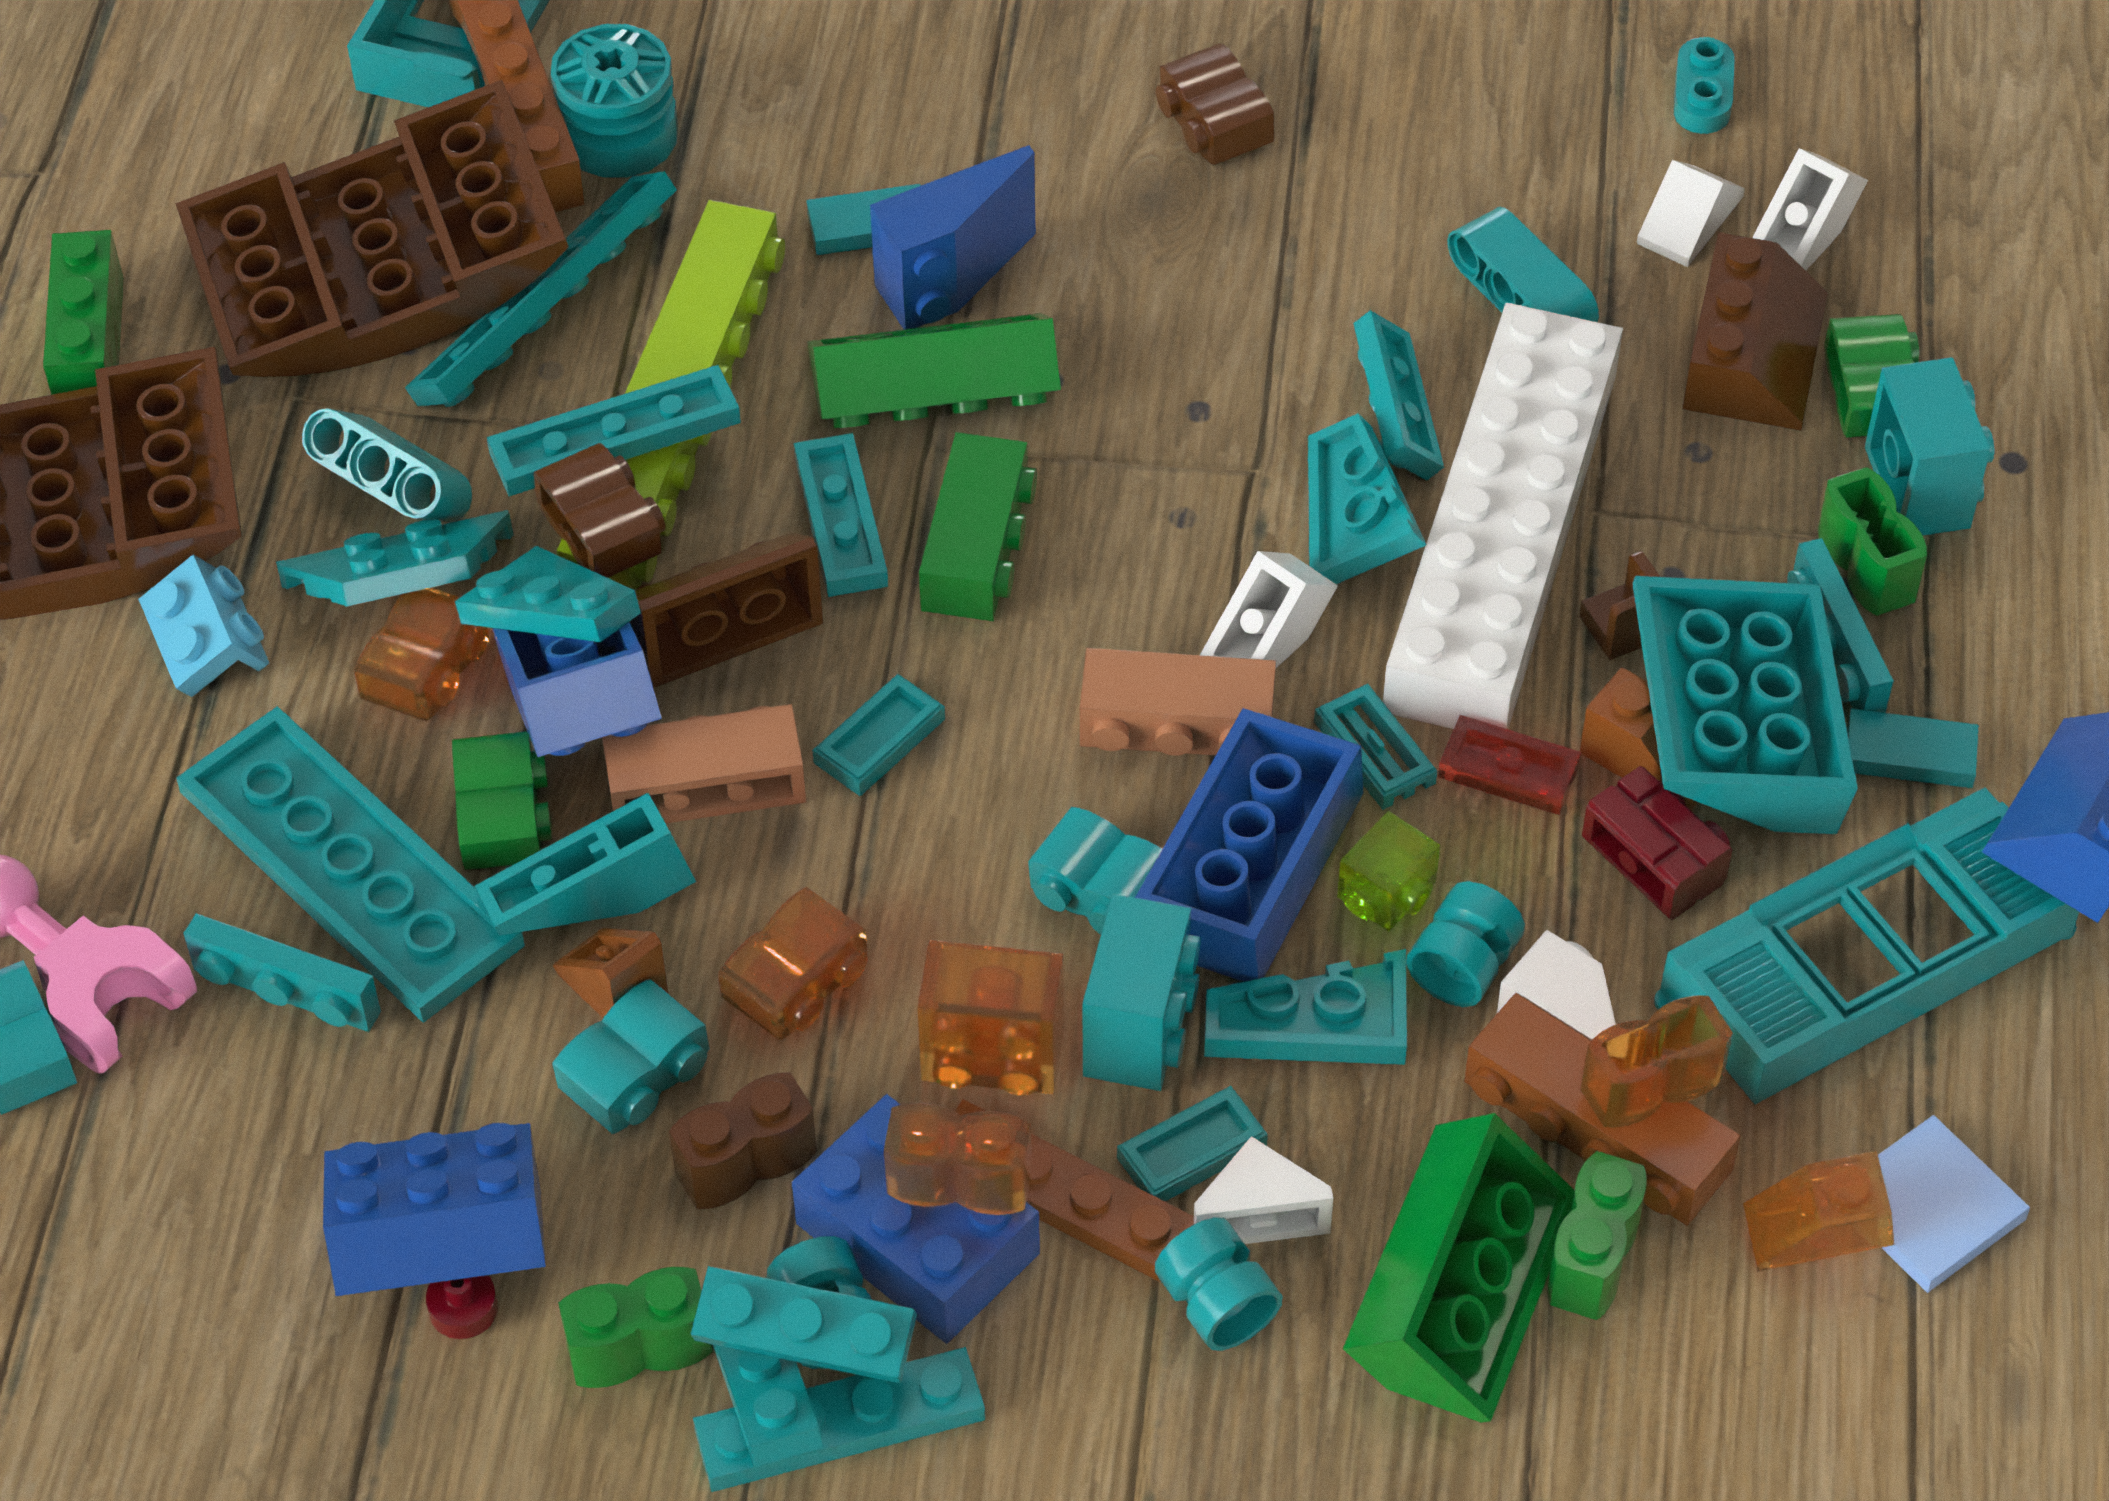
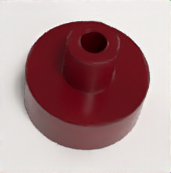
M489 1275L435 1282L428 1285L426 1305L429 1317L435 1329L441 1334L453 1339H468L483 1333L494 1322L498 1312V1301L493 1281Z

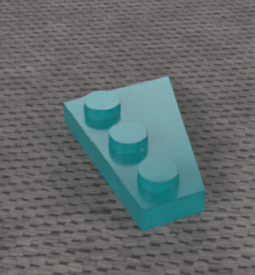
M1359 413L1308 436L1309 566L1333 583L1338 584L1427 545L1372 426Z
M539 546L533 547L500 571L482 576L477 580L475 588L455 601L461 624L602 642L641 614L635 590Z
M1406 949L1384 953L1382 963L1353 968L1349 960L1326 965L1325 974L1293 980L1284 974L1207 989L1204 1057L1405 1065Z

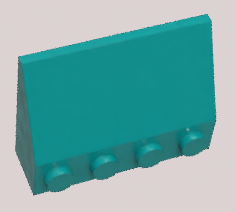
M1635 576L1632 585L1663 788L1774 832L1837 834L1858 787L1820 585Z

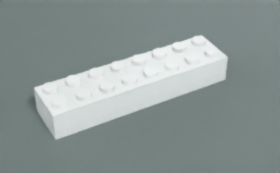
M1505 303L1386 665L1383 703L1393 715L1505 741L1616 378L1623 328Z

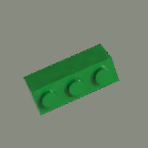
M111 230L52 234L43 368L51 395L97 386L95 369L119 365L124 277Z
M955 432L919 569L921 611L994 621L999 597H1010L1014 579V562L1009 561L1011 550L1021 551L1026 528V515L1020 514L1023 503H1033L1037 485V468L1028 467L1027 442Z

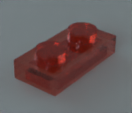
M1460 715L1439 762L1438 778L1560 815L1578 772L1582 752Z

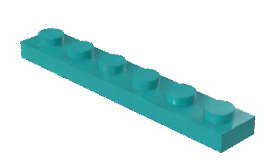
M666 172L632 176L566 237L569 247L545 272L507 302L478 319L405 387L416 405L444 404L445 407H451L466 399L474 391L475 386L472 382L480 374L504 363L513 354L512 344L522 335L530 334L545 325L552 316L549 310L559 300L575 295L588 284L589 278L587 274L598 264L606 263L618 256L627 246L624 240L635 229L644 228L661 216L663 213L661 205L677 191Z

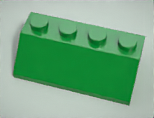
M1042 313L807 341L818 413L821 419L833 418L834 428L870 424L868 414L892 411L893 421L929 417L928 406L951 403L954 414L983 411L988 409L987 399L1011 396L1012 406L1041 404L1047 402L1046 392L1061 390L1053 318Z
M1496 1113L1435 1125L1343 1346V1350L1387 1390L1480 1423L1492 1420L1549 1274L1558 1229L1565 1217L1571 1212L1574 1189Z

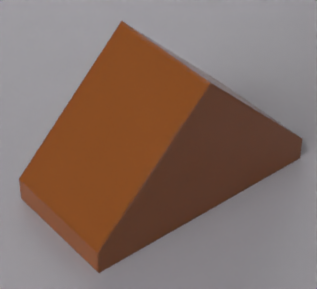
M601 928L552 965L559 977L602 1018L628 991L648 979H651L668 993L662 943L653 931Z

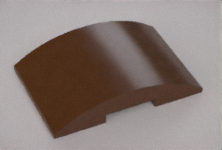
M503 80L394 120L399 137L291 177L285 162L175 203L228 366L233 375L284 377L325 373L387 359L447 336L498 308L529 286L563 254L569 246Z
M215 346L95 369L97 386L0 405V620L98 605L154 587L193 554L207 561L242 537L219 362Z

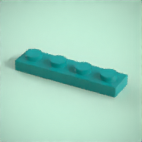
M715 365L487 437L489 454L508 496H512L535 488L534 471L597 443L603 444L613 457L621 455L626 460L741 423L740 408L719 365Z
M963 1347L906 1362L901 1384L855 1375L806 1388L820 1427L824 1448L754 1468L734 1407L693 1418L695 1434L711 1492L984 1421L985 1406L967 1349Z

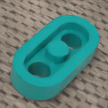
M1711 37L1694 38L1684 43L1678 52L1675 75L1674 117L1679 125L1694 133L1709 134L1723 129L1730 120L1733 103L1735 56L1732 49L1718 39Z

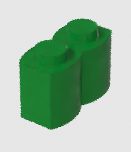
M1901 314L1830 318L1824 343L1825 359L1829 379L1835 391L1836 407L1842 432L1846 438L1867 436L1881 369L1883 367L1919 362L1916 332H1908Z
M1865 467L1828 479L1818 525V537L1823 539L1834 563L1847 571L1848 584L1857 601L1869 612L1878 616L1916 602L1927 557V547L1921 532L1914 523L1896 511V500L1886 481L1876 472Z
M528 732L452 739L457 830L464 870L514 865L540 851L541 841L553 840L549 803H537V789L548 787L545 755L537 757L535 750L532 751Z
M1600 1151L1593 1153L1583 1164L1577 1176L1571 1212L1561 1223L1555 1239L1547 1287L1550 1306L1593 1320H1598L1609 1309L1617 1293L1623 1259L1633 1246L1638 1231L1647 1183L1644 1165Z
M689 1267L661 1268L638 1277L628 1286L613 1283L591 1285L572 1292L558 1302L576 1386L585 1388L614 1386L630 1380L644 1369L653 1371L678 1370L694 1365L713 1352L712 1344L695 1341L691 1336L702 1292L696 1269Z

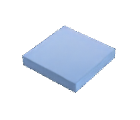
M1934 1115L1834 1187L1831 1198L1927 1293L2024 1222L2030 1210V1207Z

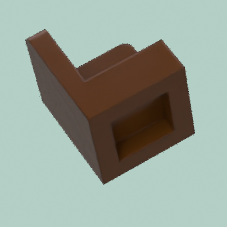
M1642 551L1629 555L1625 584L1581 601L1579 617L1609 660L1642 648L1632 583L1635 576L1660 577Z

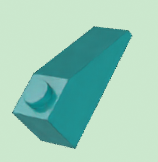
M646 793L474 887L499 935L640 913L692 885L696 880L649 793Z

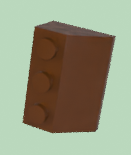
M1718 232L1690 360L1683 410L1802 430L1828 292L1777 242Z
M788 533L769 541L755 543L748 549L716 561L701 563L689 571L657 583L642 585L635 589L641 614L629 621L643 650L653 688L823 624L817 544L811 536Z

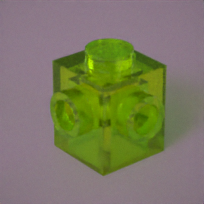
M1388 811L1340 860L1337 898L1342 900L1345 906L1357 917L1365 920L1370 919L1389 932L1406 914L1410 916L1416 915L1428 901L1433 885L1437 882L1441 845Z

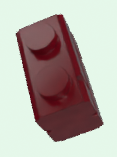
M1641 765L1621 778L1615 787L1611 785L1590 799L1586 806L1581 836L1669 919L1674 920L1694 906L1698 899L1702 900L1720 888L1727 879L1733 849L1730 847L1729 839L1723 829L1711 820L1703 822L1686 806L1683 796L1664 789L1663 781H1658Z

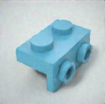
M194 554L139 598L175 688L190 697L197 694L238 660L257 671H261L269 664V660L260 642L264 639L263 631L254 618L247 613L241 596L244 595V588L241 582L225 566L220 565L216 568Z

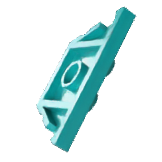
M508 510L442 524L438 519H427L409 524L405 527V533L384 538H381L379 533L359 534L346 539L344 547L277 561L276 565L282 588L289 589L304 583L307 595L316 598H329L333 603L352 606L471 579L481 569L480 565L490 560L498 552L495 540L511 539L514 536Z

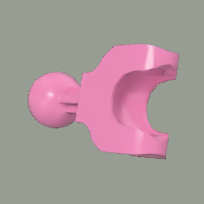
M0 855V938L12 935L36 955L34 960L42 988L46 991L51 1019L65 1050L94 1072L104 1073L123 1057L121 1052L118 1051L115 1028L105 1018L111 1007L129 997H147L169 1010L178 1009L197 992L190 967L174 949L156 933L145 927L130 925L113 928L100 927L83 915L66 929L38 906V885L31 871L17 859Z

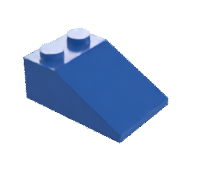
M1030 145L870 205L875 287L903 329L917 328L928 323H935L946 316L958 312L1036 234L1035 154Z

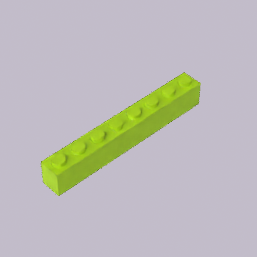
M713 200L708 201L625 394L715 365H719L731 388V367L735 358H743L747 351L750 339L749 324L753 315H761L765 308L769 276L771 272L778 273L783 264L785 240L778 238L776 213ZM712 432L626 459L635 479V489L644 499L652 497L662 512L666 529L660 533V538L661 535L669 536L672 532L677 512L676 499L680 490L687 491L690 488L695 472L696 451L699 445L706 446ZM562 539L557 549V555L578 564L566 541ZM657 556L609 577V579L635 590L641 586L642 582L649 583L656 569Z

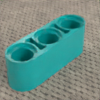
M1499 206L1449 233L1447 245L1455 266L1501 313L1505 303H1511L1598 322L1599 309L1591 290L1508 209Z
M327 408L317 410L305 422L302 431V444L306 453L314 461L403 515L414 519H438L441 523H451L463 518L469 510L472 501V488L468 479L460 471L373 419L360 414ZM344 431V439L340 447L339 438L341 432ZM389 457L390 466L385 475L384 466L386 459ZM435 484L436 494L434 501L431 503L430 492L432 486Z

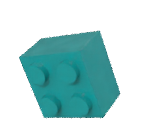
M1953 357L1883 367L1881 369L1864 447L1873 471L1880 475L1891 488L1896 500V511L1912 521L1922 536L1971 528L1977 503L1982 502L1984 498L1983 478L1987 463L1993 461L1995 454L1992 433L1989 427L1981 426L1975 412L1976 403L1973 387L1968 380H1962Z
M1112 893L1082 1003L1083 1077L1161 1091L1167 1066L1179 1068L1186 1036V1029L1181 1028L1184 1013H1193L1200 975L1195 973L1200 953L1201 937L1190 935L1191 908Z

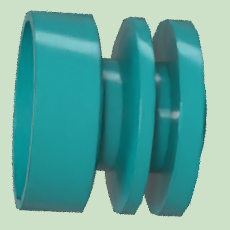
M629 24L597 25L580 30L565 40L552 57L551 81L554 95L579 157L580 169L584 172L603 178H627L645 173L665 161L677 144L678 119L676 101L673 97L674 82L671 75V57L664 43L648 30Z

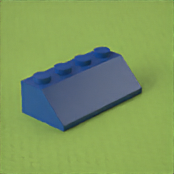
M1242 708L1135 897L1191 908L1190 935L1201 937L1197 963L1199 967L1243 982L1265 977L1363 795L1361 745Z
M2109 712L2063 719L1982 851L1985 855L2097 923L2109 907Z

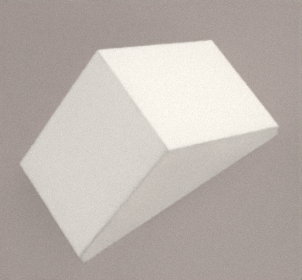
M1672 160L1638 234L1637 244L1688 267L1743 198L1745 188L1695 165Z
M1251 1136L1194 1203L1193 1225L1213 1217L1225 1218L1245 1244L1330 1234L1333 1209L1332 1189L1325 1182Z

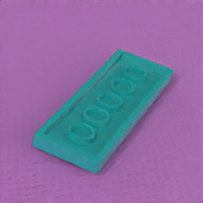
M278 706L176 777L180 793L423 1023L525 946L523 932L499 935L475 887Z

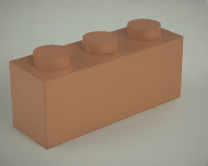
M1086 648L1080 700V746L1097 747L1106 751L1126 749L1155 751L1175 756L1183 754L1216 756L1242 708L1270 717L1273 716L1276 660Z
M792 704L775 707L758 706L748 711L714 716L697 715L685 720L647 725L640 732L629 736L617 737L608 735L602 737L613 811L646 793H649L666 824L806 803L803 762Z

